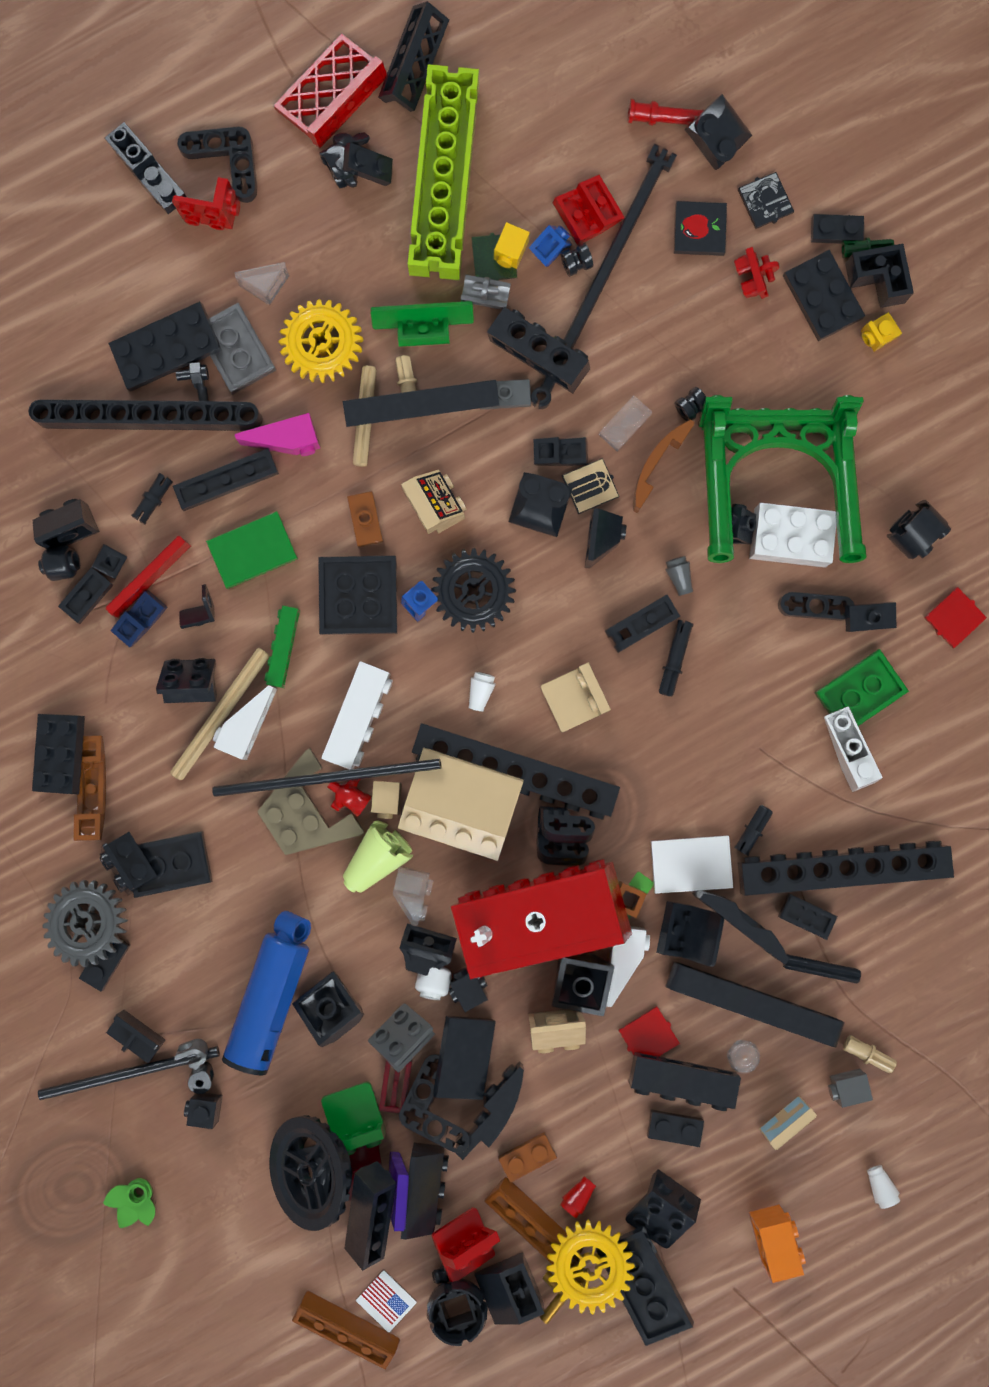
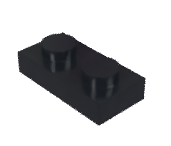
M351 142L345 145L343 171L383 186L391 184L392 158Z
M813 214L811 218V243L842 244L843 241L864 240V216Z
M91 567L58 607L74 621L81 624L114 584Z
M125 941L121 944L112 943L117 951L115 953L106 951L108 960H102L98 957V965H93L89 961V966L85 967L79 979L102 992L130 947V944Z
M651 1110L647 1137L649 1139L700 1147L704 1120L697 1117Z

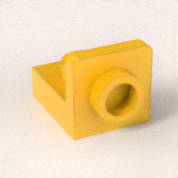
M889 312L873 322L866 323L861 329L864 343L871 347L874 352L902 334Z

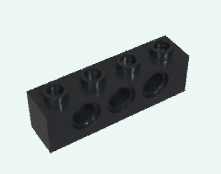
M504 307L487 331L490 342L572 394L590 370L588 356L579 349L572 350L562 338L556 335L554 337L550 336L540 324L536 322L533 324L525 320V316L515 309L510 311ZM517 332L525 333L520 339L513 337ZM538 345L546 346V349L542 352L534 351ZM559 358L567 359L564 365L555 364Z

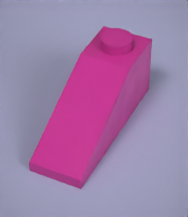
M309 413L235 434V438L240 445L259 449L268 448L270 451L292 455L309 456L314 454L316 449L321 448L313 420Z

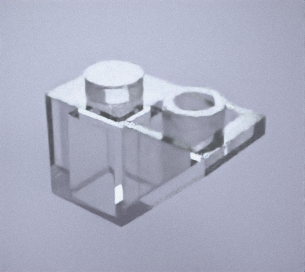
M400 866L397 872L393 895L412 926H418L420 920L425 921L428 906L423 905L425 895H431L434 880L429 879L430 873Z

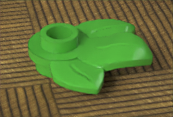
M142 1178L134 1179L128 1185L115 1186L106 1195L103 1202L108 1207L118 1208L117 1220L119 1228L130 1226L138 1219L144 1225L149 1226L156 1213V1207L151 1199L153 1193L152 1186L147 1180ZM136 1188H142L144 1194L138 1195L136 1193Z

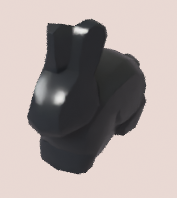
M365 132L358 133L353 137L347 133L336 134L333 136L334 145L319 152L323 164L329 168L339 189L347 186L351 188L357 186L358 176L343 171L344 147L350 142L358 146L368 143L370 136Z

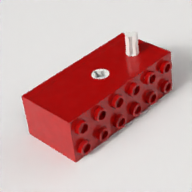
M604 859L596 860L584 866V869H580L579 865L565 868L564 871L559 872V875L556 876L554 871L534 878L532 882H530L529 878H524L507 885V888H505L504 884L489 887L488 890L483 891V894L480 893V890H475L458 897V902L451 906L469 978L474 979L625 944L632 935V930L613 862L605 863Z

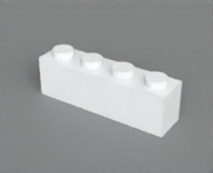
M361 661L359 662L321 759L349 770L354 769V766H360L364 756V752L361 751L364 741L367 743L370 741L374 728L370 727L374 717L379 718L383 708V704L380 703L383 693H389L393 680L389 679L391 675L389 672Z

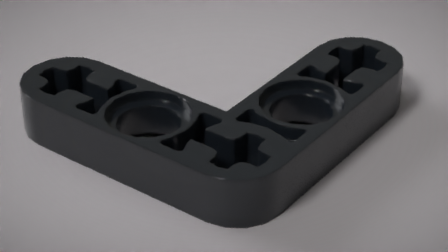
M243 127L185 132L179 136L178 148L187 159L229 156L232 188L235 190L237 199L243 203H249L256 198L257 182L253 142L247 129ZM239 136H243L244 139L241 145H238L236 142ZM225 137H228L229 140H230V141H229V144H230L229 147H227V141H226ZM212 138H220L222 140L220 147L213 149L208 146ZM202 139H203V145H204L205 149H202L201 146H200V145H202V144H201V141H200V140H202ZM192 141L194 144L192 149L187 150L188 142ZM245 159L249 161V167L243 171L236 168L237 162ZM241 178H246L249 188L247 189V194H243L241 191L243 189Z
M430 1055L425 1059L400 1110L399 1120L404 1127L454 1153H464L469 1149L472 1142L469 1132L429 1111L435 1099L433 1096L434 1083L423 1079V1076L425 1074L430 1077L432 1068L429 1067L430 1063H436L439 1060V1055ZM436 1072L434 1073L432 1079L436 1078ZM421 1084H427L431 1088L430 1096L427 1099L422 1100L417 1095V1089ZM415 1109V1115L421 1119H425V1114L429 1116L423 1123L422 1131L419 1130V1127L422 1125L417 1121L408 1123L407 1111L412 1112ZM437 1120L442 1125V1132L434 1137L430 1135L428 1126L432 1121ZM448 1126L452 1127V1130L449 1132L454 1136H459L460 1133L463 1134L464 1146L459 1145L455 1148V1142L449 1138H446V1143L442 1142V1139L447 1135Z

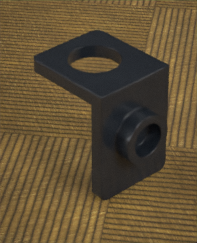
M206 584L202 585V601L204 605L179 612V625L181 629L201 626L215 621L214 604Z

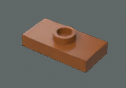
M373 492L347 496L357 546L363 547L382 543L383 538Z

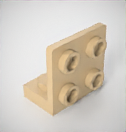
M589 662L541 686V690L561 732H565L611 710Z

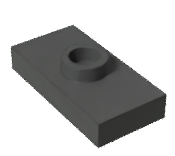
M530 379L496 381L500 406L480 408V410L531 407Z

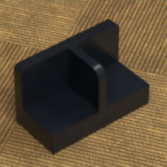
M126 1010L116 1014L113 1018L114 1022L106 1032L123 1045L121 1051L126 1052L129 1049L147 1063L151 1062L166 1041Z

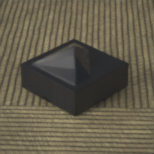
M103 544L91 567L116 579L127 556Z

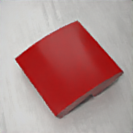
M600 175L580 182L576 189L555 197L552 202L577 245L598 236L625 218Z

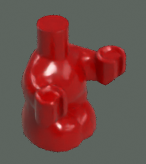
M361 779L348 780L343 784L331 782L327 786V788L335 792V800L330 807L339 811L345 806L357 817L364 810L372 796L357 788Z

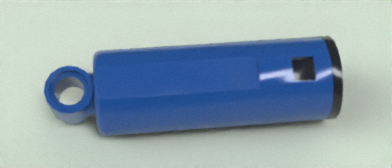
M283 911L275 920V933H267L264 936L222 1057L223 1063L227 1066L252 1075L263 1076L268 1073L310 950L303 943L311 931L309 920L290 911Z

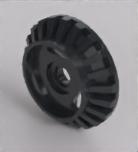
M303 1115L287 1120L279 1127L271 1144L269 1169L273 1190L284 1213L293 1223L308 1231H319L336 1223L340 1219L339 1215L343 1214L346 1210L345 1202L349 1201V1191L352 1184V1167L349 1154L341 1139L330 1130V1126L327 1123H321L320 1118H310L309 1115ZM308 1138L316 1142V1145L304 1148ZM308 1166H310L312 1170V1178L309 1175Z

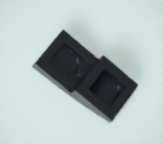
M586 437L533 439L534 465H588Z

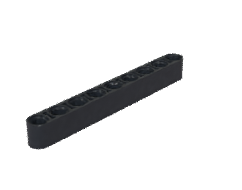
M40 399L32 402L28 410L30 418L46 429L247 431L260 427L262 424V415L251 402ZM48 409V415L44 419H40L41 412ZM74 410L72 418L66 420V413ZM95 410H100L98 418L91 420V414ZM125 410L124 418L116 420L118 412ZM171 411H177L175 419L167 420V415ZM202 411V418L198 421H193L194 413ZM144 412H152L149 419H141ZM221 412H229L226 420L218 421V416ZM247 412L255 413L251 421H243V417Z

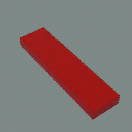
M177 536L105 609L112 616L119 618L191 545L181 536Z

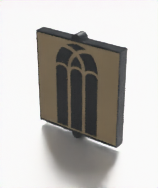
M603 458L562 475L564 483L573 487L570 498L578 514L619 498L613 483L614 476L609 474Z

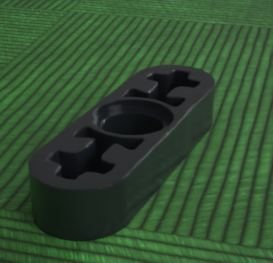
M789 592L779 599L778 609L783 615L788 617L843 621L845 620V612L843 615H840V610L832 609L829 611L830 615L827 614L829 610L828 600L831 601L830 606H838L841 602H843L844 607L855 604L846 596ZM792 598L793 603H802L803 598L806 599L803 607H794L792 611H789V606H785V602ZM814 599L821 601L823 604V610L819 614L813 613L810 610V602Z

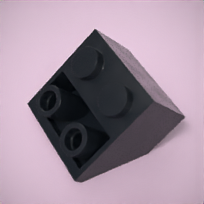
M523 1252L474 1273L495 1325H520L545 1314L543 1299Z

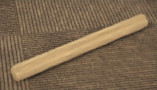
M260 648L256 649L171 770L172 776L178 780L185 778L215 735L218 727L223 724L268 660V653Z

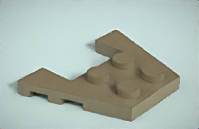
M309 748L284 778L311 775L323 767ZM303 786L275 789L257 811L285 855L365 833L353 813L329 827Z

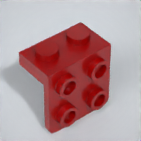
M218 177L213 202L176 195L172 199L184 222L193 226L205 224L215 230L233 229L235 216H238L240 213V201L237 199L235 190H233L229 180L226 178Z

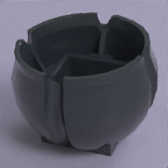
M463 1278L451 1283L444 1281L430 1295L427 1303V1319L429 1320L432 1332L443 1343L451 1346H462L464 1340L470 1343L478 1337L485 1327L488 1307L487 1303L483 1301L484 1294L477 1285ZM466 1294L471 1311L449 1318L444 1301Z

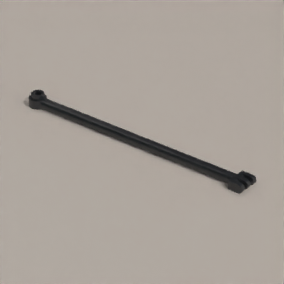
M657 144L653 145L646 162L650 163L651 166L563 339L572 350L662 170L669 172L677 157V154L672 153L669 160H665L668 150L663 148L660 156H657L656 153L659 150V145ZM559 358L555 364L564 365L567 359ZM544 377L540 387L534 389L531 394L532 405L535 407L538 402L537 394L544 393L546 398L540 400L538 409L547 408L551 402V392L556 383Z

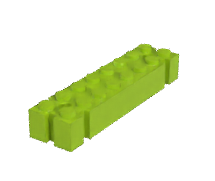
M428 64L426 78L427 94L424 97L411 226L412 244L409 245L408 270L409 276L430 277V271L439 272L440 279L460 280L461 251H463L476 104L479 91V69L458 67V73H449L448 66Z

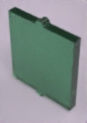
M490 233V236L472 237L476 277H490L491 280L497 281L517 278V269L502 267L494 260V249L500 235Z

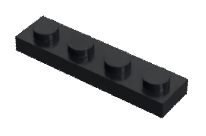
M267 448L173 485V489L181 509L186 511L278 475L279 472L271 452Z

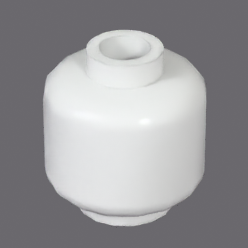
M443 966L440 970L433 967L430 968L427 976L417 974L415 988L420 992V997L440 1000L441 997L446 996L449 992L452 973Z

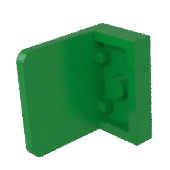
M363 1082L325 1095L322 1098L321 1104L330 1130L341 1139L349 1155L355 1153L356 1148L365 1145L366 1148H372L382 1143L381 1140L385 1137L386 1128L370 1082Z

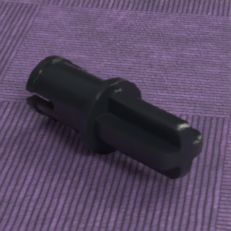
M763 805L758 807L748 825L745 824L744 827L746 829L736 846H734L735 849L749 856L759 836H763L761 833L773 815L769 808Z

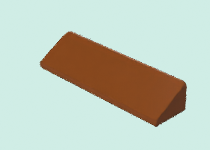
M505 1177L485 1198L484 1202L551 1264H554L553 1261L547 1258L549 1253L556 1254L551 1247V1243L561 1244L557 1234L560 1233L567 1237L566 1231L513 1182L510 1183L509 1179ZM575 1254L572 1257L571 1266L579 1259Z
M310 1291L305 1293L292 1319L294 1323L385 1370L394 1357L400 1339L395 1335Z

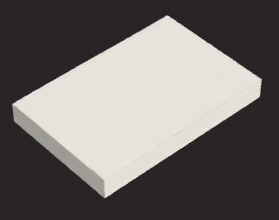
M729 836L650 841L655 894L733 888Z

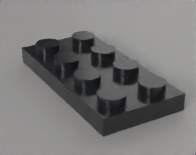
M200 301L108 343L126 389L130 392L185 368L190 363H196L222 351L204 305Z
M642 1226L621 1235L618 1243L628 1242L623 1251H631L633 1253L632 1257L627 1259L626 1262L635 1264L633 1269L627 1270L628 1273L634 1276V1279L625 1281L630 1286V1291L621 1290L624 1296L622 1302L645 1346L693 1328L694 1321L645 1227ZM596 1248V1252L601 1258L606 1256L603 1251ZM607 1267L605 1269L609 1275L610 1267Z

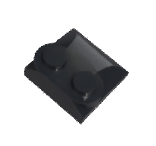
M723 94L685 128V131L714 170L719 169L725 162L731 160L735 153L752 136Z
M524 472L508 522L557 537L573 487L543 476Z
M334 971L292 1003L320 1047L337 1041L356 1026L364 1015L361 1005L354 1000Z

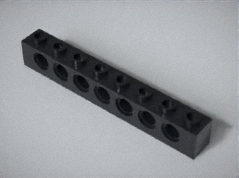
M423 723L420 725L411 752L417 754L415 760H420L423 748L433 750L437 742L444 741L448 745L446 755L458 758L461 750L468 749L473 753L471 763L482 766L485 758L493 757L498 762V767L495 771L507 774V770L511 765L520 766L522 769L520 779L524 780L520 791L521 794L529 796L530 792L541 794L539 800L554 804L556 799L565 802L564 808L579 812L581 807L590 810L589 816L604 820L605 815L612 816L620 790L619 786ZM536 773H543L547 778V783L542 788H536L532 783V778ZM561 781H567L571 785V792L567 796H561L557 791V786ZM586 789H592L596 793V799L591 804H586L582 799V794Z
M926 841V846L916 847V843L899 844V849H890V845L874 846V851H864V847L848 848V853L838 854L837 849L822 850V855L812 856V852H798L795 858H786V854L770 855L771 860H760V856L744 857L745 862H737L740 894L748 896L954 878L951 846L942 845L941 841ZM921 854H924L927 858V862L923 867L918 865V858ZM898 856L901 859V865L898 869L894 870L892 860ZM873 858L875 868L873 871L868 872L865 867L868 859ZM847 860L850 865L849 871L846 874H842L839 866L843 861ZM821 862L824 866V872L816 877L813 868L817 863ZM791 865H796L798 875L790 879L787 875V870ZM770 867L773 873L772 877L768 881H763L761 872L764 868Z

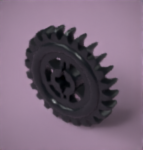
M475 548L472 549L471 555H468L465 549H462V557L460 558L455 553H452L453 562L444 559L443 562L446 569L437 568V572L441 577H433L432 579L439 586L431 588L432 592L439 594L436 596L438 598L437 602H441L436 612L446 611L442 618L443 621L452 618L451 627L460 622L461 631H464L466 626L470 625L472 633L475 632L476 625H479L484 632L485 623L487 622L494 628V618L504 621L501 611L510 613V609L505 604L515 602L508 594L516 592V589L508 587L515 579L506 578L511 569H501L504 560L495 563V553L487 558L485 549L480 555H477ZM470 572H479L483 575L479 579L472 578ZM468 573L469 579L463 585L456 584L462 575ZM489 581L492 584V593L485 592V585ZM480 585V587L478 588V596H476L475 594L467 596L469 594L468 587L471 586L472 588H475L476 586ZM455 587L462 589V595L458 599L455 597ZM484 596L491 597L487 604L479 608L478 603L482 601ZM469 602L472 604H476V609L466 608L464 606Z

